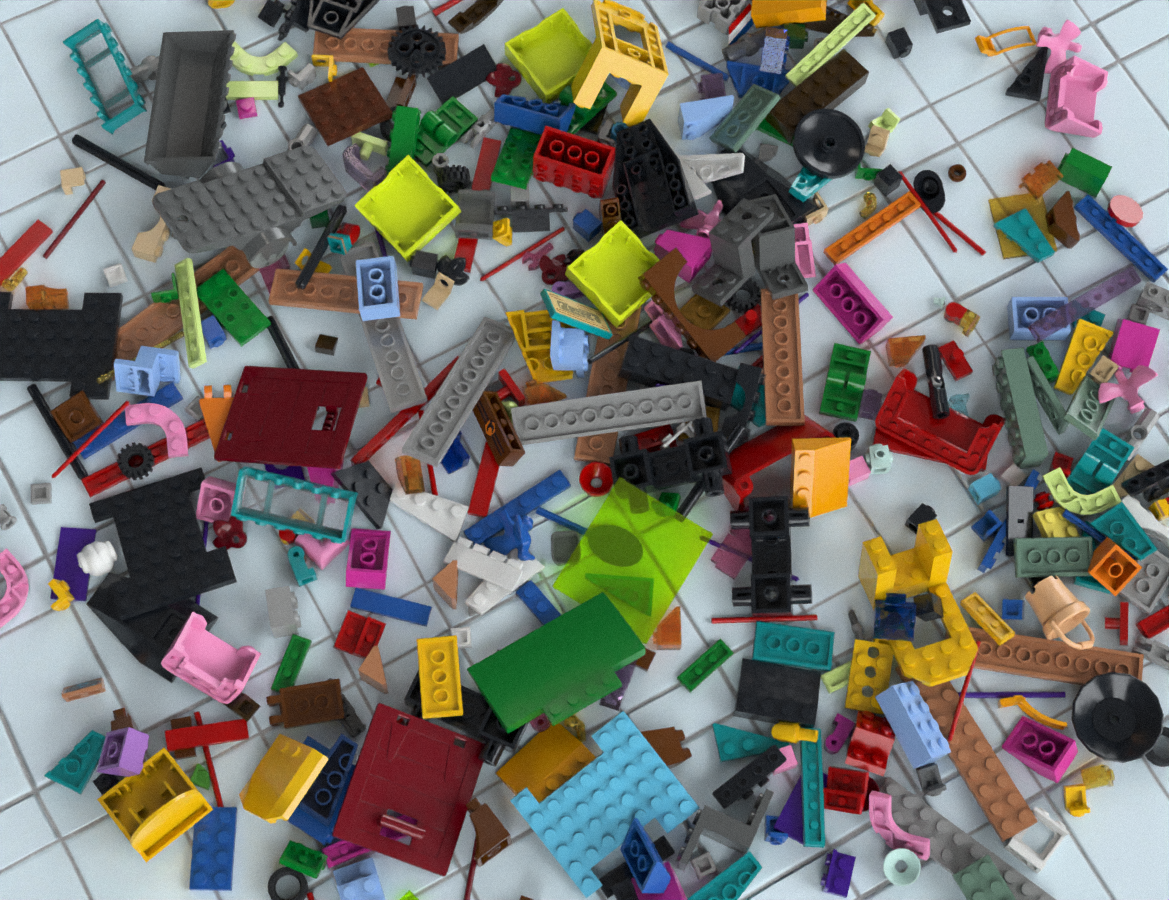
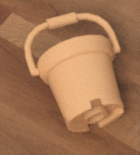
M1055 575V578L1049 576L1034 586L1035 591L1033 594L1030 591L1027 592L1025 599L1043 626V633L1048 640L1060 637L1066 644L1078 650L1092 648L1095 637L1084 620L1090 613V608L1083 601H1079L1057 575ZM1081 623L1087 631L1090 640L1074 643L1064 634Z

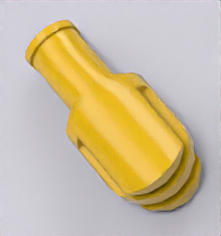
M779 722L771 730L773 738L781 742L796 744L799 740L816 743L818 740V730L801 728L798 723Z

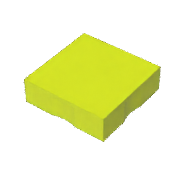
M562 8L542 20L537 26L522 32L506 42L505 55L537 96L542 99V102L550 104L559 98L560 93L565 87L572 85L592 43L581 33L578 25Z
M409 155L393 168L380 184L373 187L354 205L407 262L410 261L411 256H415L416 250L420 251L461 213L459 206L441 188L434 184L427 173Z
M619 221L602 236L594 247L586 250L569 265L565 275L617 328L651 298V294L641 287L638 277L658 262L659 258L647 250L640 239L622 221Z

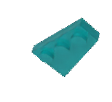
M1026 208L996 222L993 226L1006 234L1010 241L1013 240L1017 243L1021 250L1037 263L1053 256L1055 253Z
M92 730L65 758L63 757L58 762V765L44 776L81 795L99 763L106 736Z

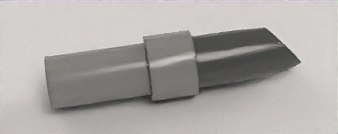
M851 609L848 616L852 631L856 639L865 641L861 625Z

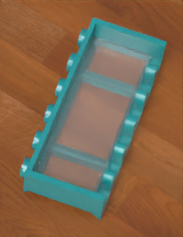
M96 19L65 39L63 44L72 50L73 53L70 54V57L79 65L76 70L86 80L83 86L93 95L90 97V101L99 108V111L96 112L97 116L105 121L101 125L102 128L113 135L116 129L144 111L147 112L144 105L146 102L138 93L139 87L131 78L132 72L124 63L125 57L117 48L119 45L110 33L112 32L110 26L106 22L103 23L101 20Z
M244 466L238 473L231 516H235L240 521L252 520L257 525H273L278 530L289 529L293 530L295 534H311L315 539L327 538L331 539L333 543L342 544V542L345 543L349 539L358 493Z

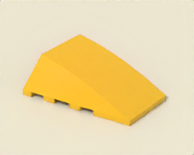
M524 310L505 312L535 384L573 379V371L553 370L550 349L552 320L555 319L550 317L547 310L524 313ZM560 322L561 327H564V328H576V327H573V326H570V325H568V324H565V323Z

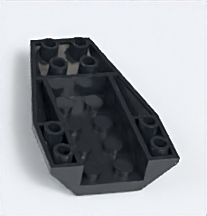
M109 572L86 605L139 663L173 683L177 676L163 668L161 661L192 612L202 615L207 622L205 630L208 632L218 620V617L188 598L121 620L111 583L126 579L127 577Z

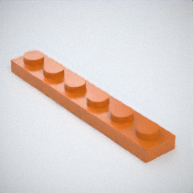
M910 191L825 248L823 253L834 266L839 264L920 208V202Z

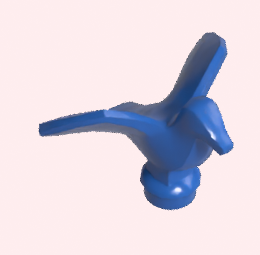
M506 509L503 510L497 517L503 524L505 533L484 541L485 547L490 549V553L496 551L503 555H507L510 551L517 548L518 558L521 561H533L535 556L529 553L531 536L528 533L533 528L532 518L527 515H516L514 522L511 520Z

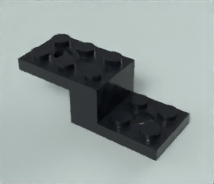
M913 0L920 16L929 15L936 34L970 25L971 20L962 0ZM949 10L952 14L946 15L943 11Z

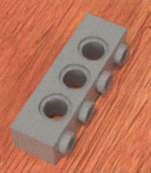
M1147 281L1140 292L1136 305L1151 309V313L1169 320V290Z

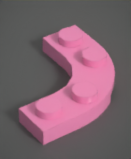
M155 403L133 404L125 408L127 426L155 424L162 428L167 437L169 458L189 456L184 425L172 410Z
M7 548L0 553V572L7 583L5 595L0 600V628L20 612L26 602L29 591L28 577L24 568Z
M872 790L869 794V816L876 834L879 832L886 840L885 844L893 850L905 848L914 852L918 858L928 860L930 856V839L912 835L901 830L892 818L891 795Z

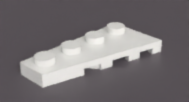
M743 153L680 156L704 183L738 175L744 171L745 155Z
M397 482L390 497L392 504L415 516L419 521L429 525L441 535L448 537L452 542H457L468 514L469 506Z
M517 548L505 555L508 557L506 564L510 558L523 563L521 569L523 574L514 591L520 585L532 579L538 572L540 573L545 569V566L536 559L533 561H521L518 558ZM483 580L466 600L465 604L482 615L499 603L505 596L513 592Z

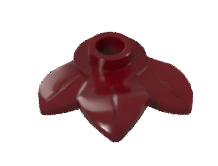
M498 63L496 66L497 71L491 72L486 77V81L496 87L495 97L497 98L502 94L509 95L512 89L518 87L522 81L520 73L512 70L510 65L506 63ZM514 76L515 80L510 81V77Z
M565 254L558 255L552 260L546 255L541 257L539 267L542 271V281L545 284L553 285L558 281L569 280L565 275L567 270V264L563 262L566 258ZM553 275L554 278L549 279L548 276Z
M230 516L229 521L216 520L213 522V530L218 536L212 542L215 547L226 546L228 550L231 547L238 549L246 545L247 535L243 531V521L237 520L235 516ZM235 536L239 537V542L235 541Z

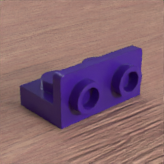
M833 849L831 854L827 853L825 865L828 866L827 872L822 874L820 885L823 886L822 892L844 898L847 897L856 857L839 853L836 849Z

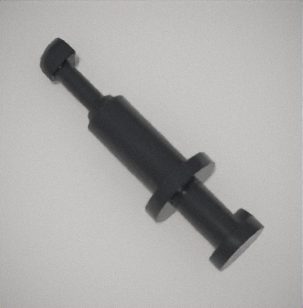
M278 66L280 76L276 77V81L279 82L278 94L280 95V102L278 106L280 108L284 106L283 96L286 94V82H288V77L285 76L286 66Z

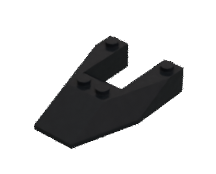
M310 0L308 28L342 39L380 0Z

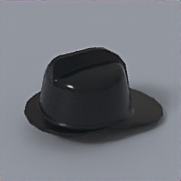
M923 170L919 172L914 178V189L930 212L937 213L943 208L946 201L943 182L934 171Z

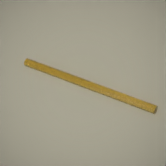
M184 332L177 333L154 346V348L162 349L184 337ZM114 369L97 378V382L100 384L115 376Z

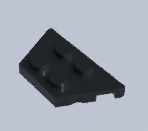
M369 461L332 472L331 475L344 490L358 493L355 504L376 529H381L393 489Z

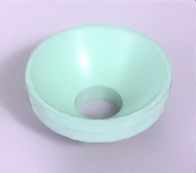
M898 848L890 851L885 857L883 871L886 878L894 885L908 886L919 877L921 864L914 852L905 848ZM903 860L907 863L905 872L900 873L896 871L895 864L897 861Z

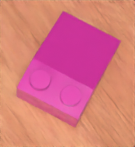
M352 528L346 568V587L385 590L391 531Z
M1025 716L1021 717L1002 745V749L1039 775L1057 784L1078 753L1075 740Z

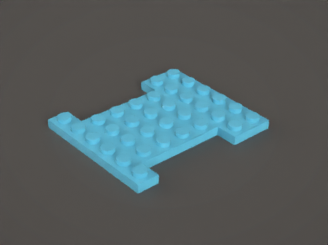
M624 710L591 735L603 753L540 803L527 787L510 799L586 898L603 886L591 868L623 843L634 818H637L643 827L656 818L668 834L699 809L693 798Z

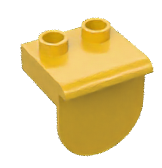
M165 747L143 763L140 775L125 777L97 799L129 840L131 846L142 856L146 863L213 810Z

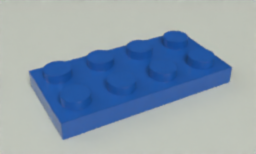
M212 807L213 810L194 824L189 889L232 891L238 809L237 807Z

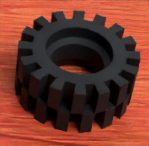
M446 166V169L441 168V171L438 170L436 173L438 187L445 193H458V190L471 186L469 169L465 166Z
M749 278L726 301L728 306H732L733 311L738 309L737 313H741V310H743L745 314L759 303L760 287L757 286L755 281L752 283V279ZM739 290H746L750 293V298L742 301L737 298L736 293Z
M135 442L132 443V446H129V444L125 445L126 449L122 447L120 450L122 453H118L119 459H117L122 474L126 475L128 479L132 478L133 480H137L138 477L142 480L144 475L148 477V472L152 473V466L154 467L155 465L150 449L146 445L143 446L142 443L136 445ZM134 455H139L143 458L142 465L137 468L129 466V459Z

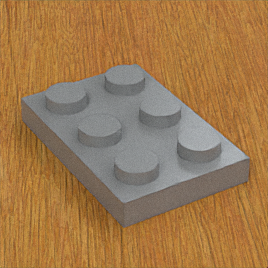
M1159 551L1152 553L1142 561L1135 559L1142 569L1118 593L1146 614L1151 613L1169 584V559Z

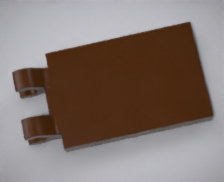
M339 678L280 688V695L266 697L269 707L280 706L281 715L269 716V723L272 727L284 724L285 729L345 719Z

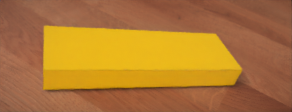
M976 592L961 600L960 605L999 646L1014 637L1015 632Z

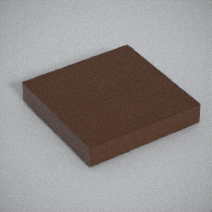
M80 391L50 411L71 444L104 423L84 391Z

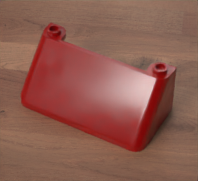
M903 368L896 376L875 419L876 427L880 431L965 474H977L1006 419L997 414H990L982 424L950 407V415L947 418L935 419L932 414L930 397L914 390L918 382L917 377L913 372Z
M804 415V425L773 427L731 451L729 457L733 474L722 476L724 495L734 511L744 510V499L753 491V482L749 476L791 454L792 439L836 437L806 415Z

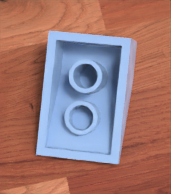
M729 95L680 103L677 122L682 140L699 138L723 122L732 111L734 96Z

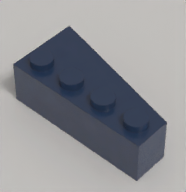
M342 733L326 755L328 761L297 806L328 828L358 749V744Z

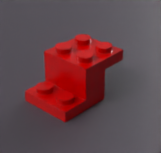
M858 710L855 726L847 745L845 764L884 777L887 760L895 741V733L886 717L881 718L875 716L870 711Z

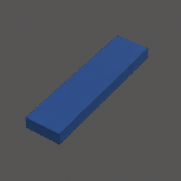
M355 588L350 605L353 609L427 627L432 610L431 606Z

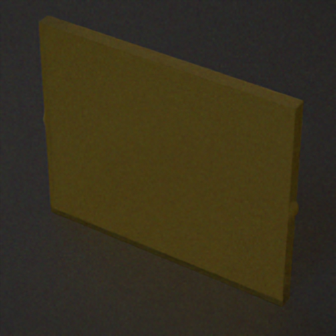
M1042 192L988 200L994 224L1026 208L1053 250L1057 252L1054 236L1048 232L1045 217L1047 210ZM995 228L1003 260L1029 256L1021 250L1017 243L1013 240L1010 241L1006 234L1000 229L997 230Z

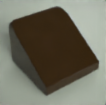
M320 334L315 344V351L334 356L338 338Z

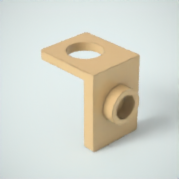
M818 192L814 193L813 202L818 210L805 216L804 223H808V226L821 222L826 217L829 209Z
M438 272L434 285L426 293L422 301L438 310L451 294L454 281ZM440 279L445 280L448 286L443 285Z

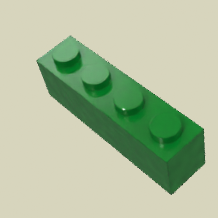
M397 106L396 110L393 111L392 121H394V128L390 130L392 142L391 147L387 149L389 163L385 165V176L407 155L414 160L421 116L419 108Z

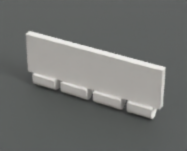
M460 537L457 542H453L443 561L445 564L457 560L459 570L510 592L514 591L523 574L521 570L523 563L510 558L506 564L507 556L496 551H492L490 554L489 548L477 543L471 549L473 542L463 537Z

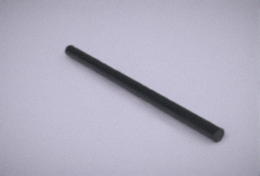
M652 320L587 360L588 363H594L628 342L631 335L637 336L649 329Z

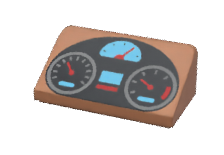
M98 678L65 687L62 691V697L66 702L103 693L106 691L103 678Z

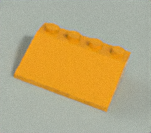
M851 437L792 439L790 508L809 507L810 518L847 507Z
M549 723L495 774L515 795L527 787L540 803L596 757L560 723L555 726Z

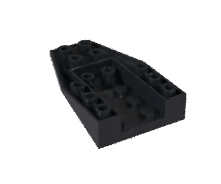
M649 118L617 132L612 187L615 198H619L621 221L641 239L698 215L699 213L680 159L652 120Z
M725 148L717 154H731L734 152ZM742 148L736 153H743L745 155L743 173L711 182L717 200H720L723 204L722 213L724 216L743 198L753 200L773 194L777 195L792 224L795 222L797 224L804 223L805 216L815 212L816 206L809 199L802 202L789 193L792 184L785 177ZM752 239V240H751V245H752V251L754 252V249H753V239Z

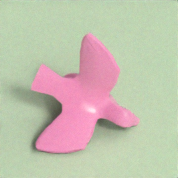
M1068 19L1058 34H1054L1052 29L1043 27L1039 32L1036 46L1051 49V55L1045 65L1044 74H1051L1057 65L1066 61V50L1078 53L1082 49V45L1071 41L1077 38L1081 31Z
M718 200L708 215L698 210V215L682 221L680 226L687 229H698L696 236L710 239L709 232L721 221L719 215L723 208L722 202Z
M1138 365L1133 370L1129 379L1119 369L1114 373L1118 384H1100L1098 390L1099 403L1107 402L1116 397H1122L1128 401L1127 409L1131 414H1134L1145 408L1144 401L1138 396L1139 387L1158 376V374L1147 366Z

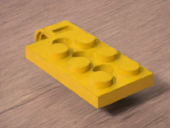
M879 624L875 626L873 642L854 640L844 707L846 709L870 711L875 714L884 715L875 696L889 688L893 652L886 639L885 632ZM870 647H875L878 650L876 658H871L868 655L867 651ZM866 667H873L875 669L874 677L870 678L865 675ZM864 686L871 687L873 691L871 697H865L862 694Z

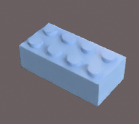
M913 681L893 685L875 696L913 769L933 763L951 752L948 741L940 732L938 723L933 719L929 706L924 702L918 686Z

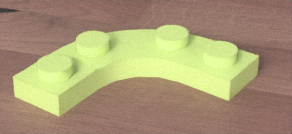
M234 41L232 47H235L234 54L230 57V60L233 61L232 66L244 74L251 76L253 74H264V76L279 72L278 66H287L298 57V54L284 42L267 56L256 57L245 52Z
M1060 467L1042 475L1054 500L1061 507L1072 513L1081 515L1096 514L1121 503L1113 485L1094 494L1083 495L1071 488Z

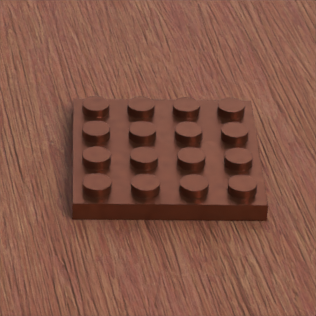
M363 67L334 79L332 82L325 83L298 95L300 103L327 146L392 118L393 114Z

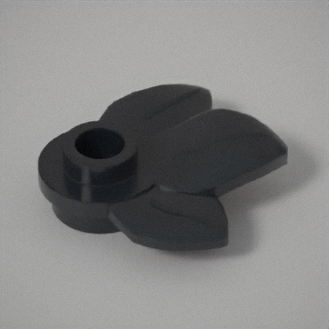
M444 255L438 261V272L449 276L448 278L454 281V285L461 286L470 279L464 273L466 267L465 258L457 257L450 260L447 255ZM440 279L443 285L448 286L445 280Z

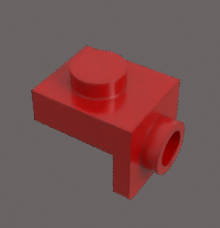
M1055 452L1048 473L1060 467L1067 479L1071 473L1070 469L1074 458Z

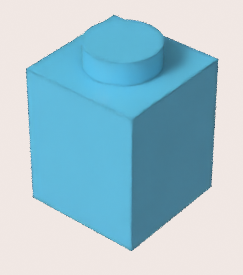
M989 473L972 482L968 490L977 505L998 495L1001 490V484L996 477H993L992 473Z

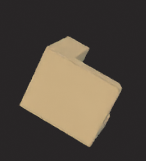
M82 167L60 170L61 184L65 195L73 194L72 187L85 184L84 179H86V175Z

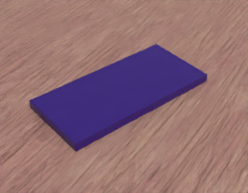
M61 527L53 578L60 581L64 580L69 585L70 589L68 591L75 598L73 601H87L90 574L84 573L83 569L80 568L77 554L86 545L95 542L96 529ZM51 589L50 599L58 600V596Z
M823 773V789L827 787L828 775ZM800 775L773 829L780 833H788L789 838L803 845Z

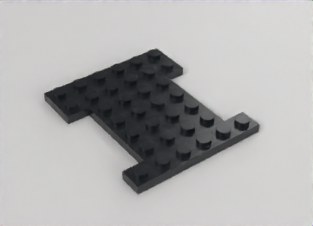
M0 292V381L71 382L70 398L80 391H84L88 399L109 400L123 302L122 293H84L82 310L11 309L13 294L11 292Z
M202 467L89 503L95 523L114 518L130 577L111 583L121 620L237 582L226 546L207 552L189 494L199 490L202 481L205 480Z

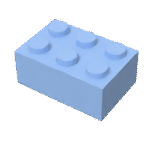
M394 256L356 260L358 303L362 320L400 317L397 266Z
M1011 297L1007 305L1010 340L1067 339L1071 332L1068 297Z

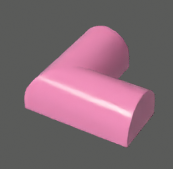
M306 533L298 535L295 539V545L301 547L305 554L321 570L350 544L349 540L345 543L337 544L327 538L321 542L319 539L313 538L311 534Z

